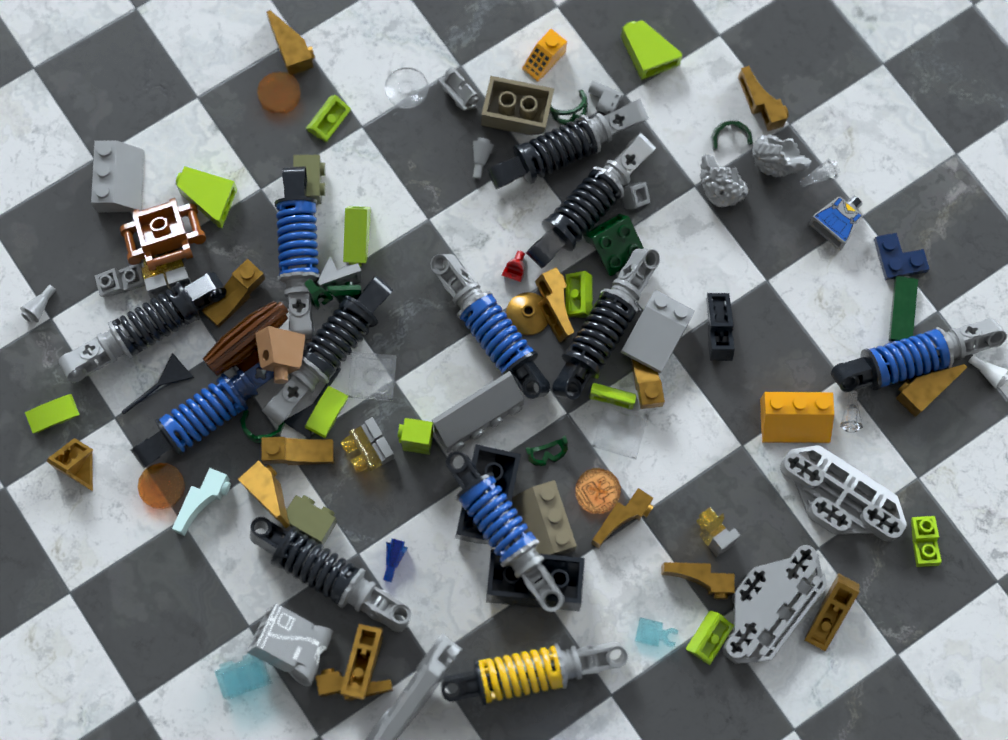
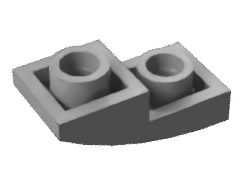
M140 263L120 270L113 268L95 275L101 297L116 295L145 286L144 279L146 277L143 265Z

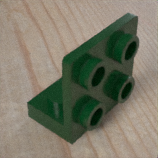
M620 213L593 228L586 235H583L587 243L594 245L607 274L610 276L622 270L635 249H644L630 217Z

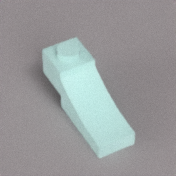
M209 468L201 488L198 489L191 486L172 529L176 533L185 536L194 519L208 504L215 499L221 500L223 495H227L231 486L229 477L224 473Z

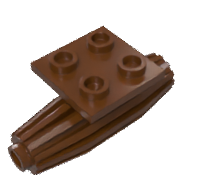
M273 301L251 313L222 336L202 358L216 376L234 366L246 372L260 362L256 332L268 326L280 328L288 319L286 315L289 312L282 302L277 304Z

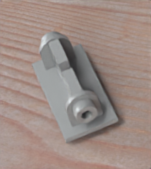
M449 68L445 72L446 77L437 78V81L442 85V89L455 100L459 108L469 110L477 107L475 104L479 100L478 94L468 83L463 88L461 87L465 80L456 69Z

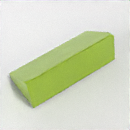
M330 96L306 127V130L327 142L351 108L338 96Z
M586 271L565 274L567 285L565 288V308L568 317L586 318L590 315V310L593 308L592 275Z
M593 383L589 398L633 410L636 394Z
M709 611L686 647V650L708 665H711L734 625L720 613Z

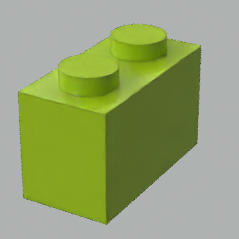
M405 418L404 425L400 424L398 429L399 443H402L403 451L430 455L434 433L433 422Z

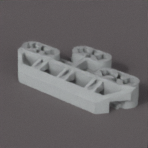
M816 445L791 449L781 462L780 470L785 477L795 483L808 517L830 533L835 535L874 534L883 541L891 542L901 536L907 524L898 496L822 446ZM809 452V453H810V454H809V458H810L811 460H813L814 462H816V461L819 459V461H818V463L815 465L814 463H812L811 461L807 460L806 458H804V457L801 456L800 454H801V453ZM791 462L795 463L793 469L789 467ZM804 467L806 470L803 472L801 476L798 475L801 472V469ZM826 471H830L842 480L845 477L847 478L842 484L841 482L827 474ZM811 474L815 476L813 482L809 480ZM856 488L866 496L871 498L874 495L870 502L853 490ZM818 506L822 507L820 514L816 512ZM882 506L888 510L892 509V507L896 509L898 518L882 509ZM830 512H832L833 514L830 516V519L827 521L825 518H826L827 516H829L828 514H829ZM869 513L873 514L872 521L868 519ZM838 518L842 520L840 527L836 525ZM880 520H885L881 523L880 527H877V525L880 523ZM888 526H892V527H893V528H892V532H893L892 534H890V533L888 532V531H889V527H888Z
M802 545L788 559L755 567L735 589V593L732 594L734 631L723 645V654L726 658L735 664L772 660L827 586L825 573L822 574L819 555L813 547ZM806 553V560L794 572L793 578L788 579V572L796 566V563L802 558V554ZM815 570L816 577L811 582L814 586L811 587L802 578L804 577L807 580ZM756 575H761L760 582L749 592L746 597L747 599L741 601V594L749 588ZM799 593L801 596L791 608L794 610L792 613L783 606V603L788 606L795 595ZM779 618L782 621L775 629V631L772 633V635L774 636L773 639L763 630L766 629L767 631H769ZM751 625L753 627L751 629L752 633L744 638L737 648L738 651L732 653L731 645L737 643L745 633L746 627ZM758 644L763 646L759 651L760 657H743L744 655L749 657Z
M442 634L418 665L417 672L400 694L396 703L384 713L366 740H397L436 690L462 649Z

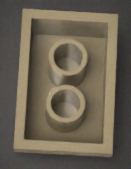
M490 76L481 114V126L526 135L544 133L555 88Z

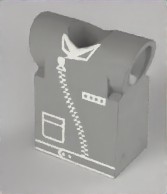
M274 604L266 611L247 653L284 672H288L297 682L309 687L318 670L320 654L327 649L334 631L326 627L314 626L308 620L278 604Z

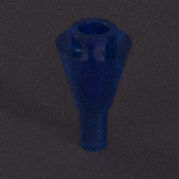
M392 538L391 542H386L387 566L383 578L384 581L392 583L395 569L408 547L404 546L405 541Z

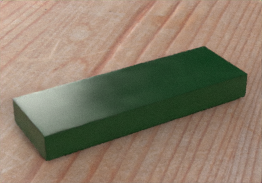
M896 276L894 279L888 341H900L901 339L913 336L918 279Z

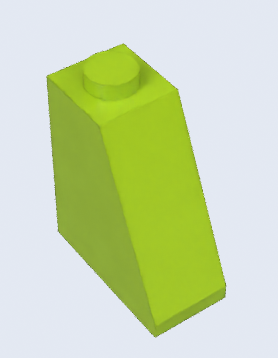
M643 20L629 22L622 28L621 39L641 80L680 66L683 57L682 53Z
M184 166L182 173L179 172L176 178V185L180 194L190 203L195 204L197 209L217 227L223 228L237 192L235 182Z
M348 206L345 208L343 262H349L348 265L358 263L359 267H361L362 263L367 262L371 207Z

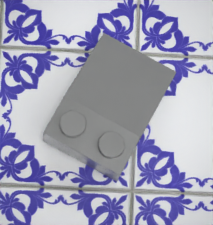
M655 290L621 353L661 374L695 310Z

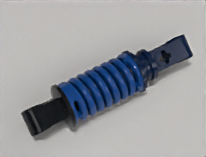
M259 362L246 372L238 369L237 373L230 378L224 373L221 374L216 380L217 386L210 383L208 390L203 388L200 394L196 393L193 395V400L188 398L186 405L180 404L178 406L179 411L172 409L171 415L165 414L161 418H157L155 421L160 431L149 439H145L130 451L143 469L159 459L161 455L171 448L180 456L183 455V452H185L184 445L187 444L189 447L194 445L192 437L196 441H201V434L203 436L209 435L208 428L211 431H215L217 429L216 424L218 426L224 424L223 419L229 421L231 420V415L235 417L240 412L249 409L246 401L252 396L256 397L259 395L257 389L274 377V372L266 370L264 374L265 379L263 380L261 377L257 379L255 377L257 374L256 368L263 370Z

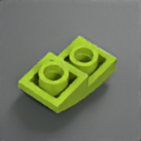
M328 386L308 419L305 428L325 438L336 422L338 414L346 404L348 395Z
M72 394L57 398L25 412L33 434L46 430L56 424H62L80 415Z
M935 516L912 517L911 528L916 566H940L942 561L937 542L939 533Z

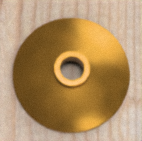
M525 292L516 295L508 303L506 309L507 319L512 320V325L517 327V332H520L522 335H535L546 328L548 321L538 305L544 299L543 297L535 293ZM530 308L533 312L526 314L524 310Z

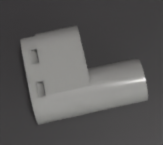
M594 80L588 90V93L600 97L596 110L606 115L616 110L623 94Z

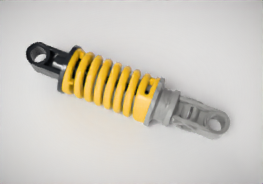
M618 642L589 645L580 649L570 646V649L561 650L558 643H555L549 649L540 648L539 652L535 649L530 650L529 654L523 651L520 656L518 653H513L511 657L504 655L502 659L495 657L494 660L490 658L479 661L478 659L474 660V671L446 676L441 681L440 688L443 698L449 702L479 696L484 706L487 703H491L493 699L503 700V693H505L507 699H511L513 697L512 691H514L516 697H520L522 695L521 689H523L525 695H529L531 693L530 687H532L534 693H538L540 691L539 685H541L542 691L545 692L549 689L548 683L553 690L565 689L569 679L576 678L579 680L582 679L583 674H594L607 669L622 667L627 662L628 654ZM613 650H621V655L618 659H610V653ZM454 683L458 686V690L455 693H447L445 691L446 686Z

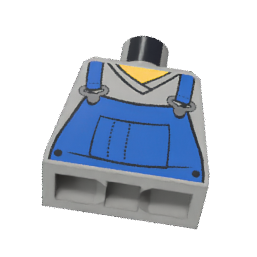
M852 196L848 201H845L842 197H837L812 217L809 225L841 251L863 217L858 211L862 201L856 196Z

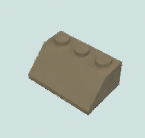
M555 480L531 487L512 497V507L518 512L515 516L523 518V521L518 525L527 524L528 529L524 533L530 531L540 541L535 547L538 554L559 556L575 551L577 545Z

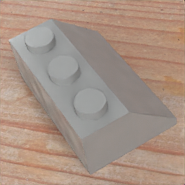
M95 141L91 203L97 212H133L137 209L141 211L143 149L120 141Z

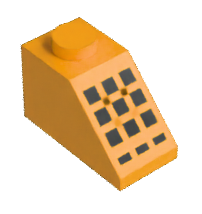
M550 29L537 42L522 69L539 82L566 53L567 40L553 29Z

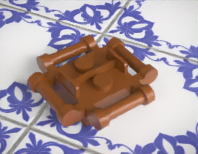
M172 198L164 204L141 211L140 209L134 210V221L120 227V233L125 239L128 251V263L137 265L142 259H146L149 271L157 269L156 267L183 258H194L190 244H202L206 241L205 232L201 230L198 220L197 206L190 203L179 207L176 198ZM185 216L189 218L193 231L187 234L182 217ZM135 232L138 233L141 244L140 249H136L133 238ZM183 247L181 250L153 258L155 255Z

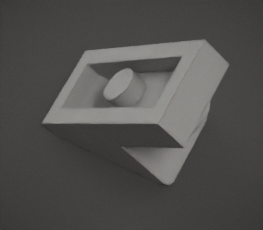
M329 257L318 280V287L328 291L327 286H341L348 281H352L353 284L361 282V269L358 263L345 265L340 270H337L331 257Z

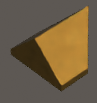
M74 438L51 455L47 462L59 472L93 491L92 453L94 449Z

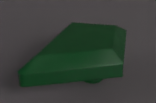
M352 281L345 282L341 286H327L328 292L340 302L343 301L345 295L357 299L362 293L361 286L354 285Z

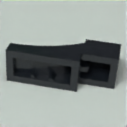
M707 293L710 361H733L735 347L729 293Z

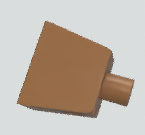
M271 326L256 332L260 367L274 372V383H287L288 374L301 367L305 334Z

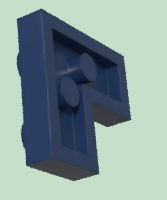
M897 233L874 238L885 280L895 279L896 276L905 277L926 273L930 270L924 249L902 253Z

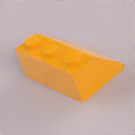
M764 392L760 398L762 443L831 442L834 421L833 392Z

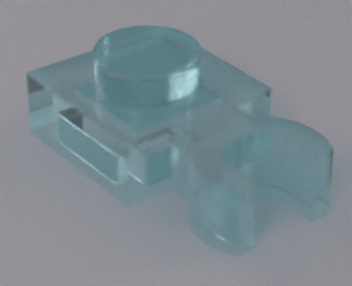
M640 617L635 642L658 647L660 640L666 646L674 647L676 643L668 640V634L677 635L678 630L675 628L662 630V622Z

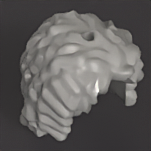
M770 134L767 136L761 135L755 141L752 148L755 166L759 167V170L768 176L781 177L798 173L799 171L802 172L804 169H808L812 160L799 154L798 144L794 143L792 138L779 140L777 136H771Z
M709 154L703 155L700 165L702 168L700 178L707 198L718 207L734 206L744 200L745 196L748 195L749 189L746 182L741 180L737 168L720 167L717 165L714 156Z

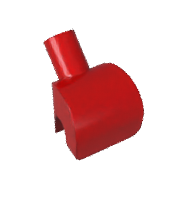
M518 250L514 259H511L506 264L501 276L522 282L525 265L522 262L525 256L523 251Z

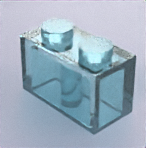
M247 654L242 657L243 660L240 662L228 661L219 665L220 669L215 670V674L223 698L229 700L271 684L272 681L266 663Z

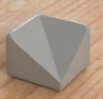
M637 182L623 187L624 196L622 201L625 209H636L651 203L646 182Z

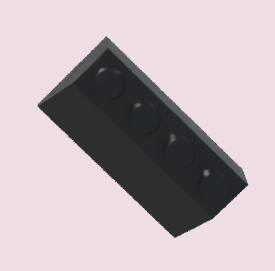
M476 444L472 456L473 464L481 476L493 472L496 479L495 487L501 486L502 488L498 496L505 493L507 499L503 503L511 501L521 454ZM462 506L455 539L477 544H488L489 540H485L483 537L484 532H480L478 530L479 525L474 524V517H470L468 511Z
M491 549L486 602L543 608L526 586L522 576L516 578L514 575L515 570H513L511 565L502 567L500 562L501 555H495L494 549ZM538 554L543 556L544 560L541 564L548 570L564 596V604L560 610L580 611L585 558ZM541 577L540 579H538V580L535 582V584H536L537 582H539L541 579H543V577ZM550 593L546 598V602L550 607H556L559 599L555 594Z

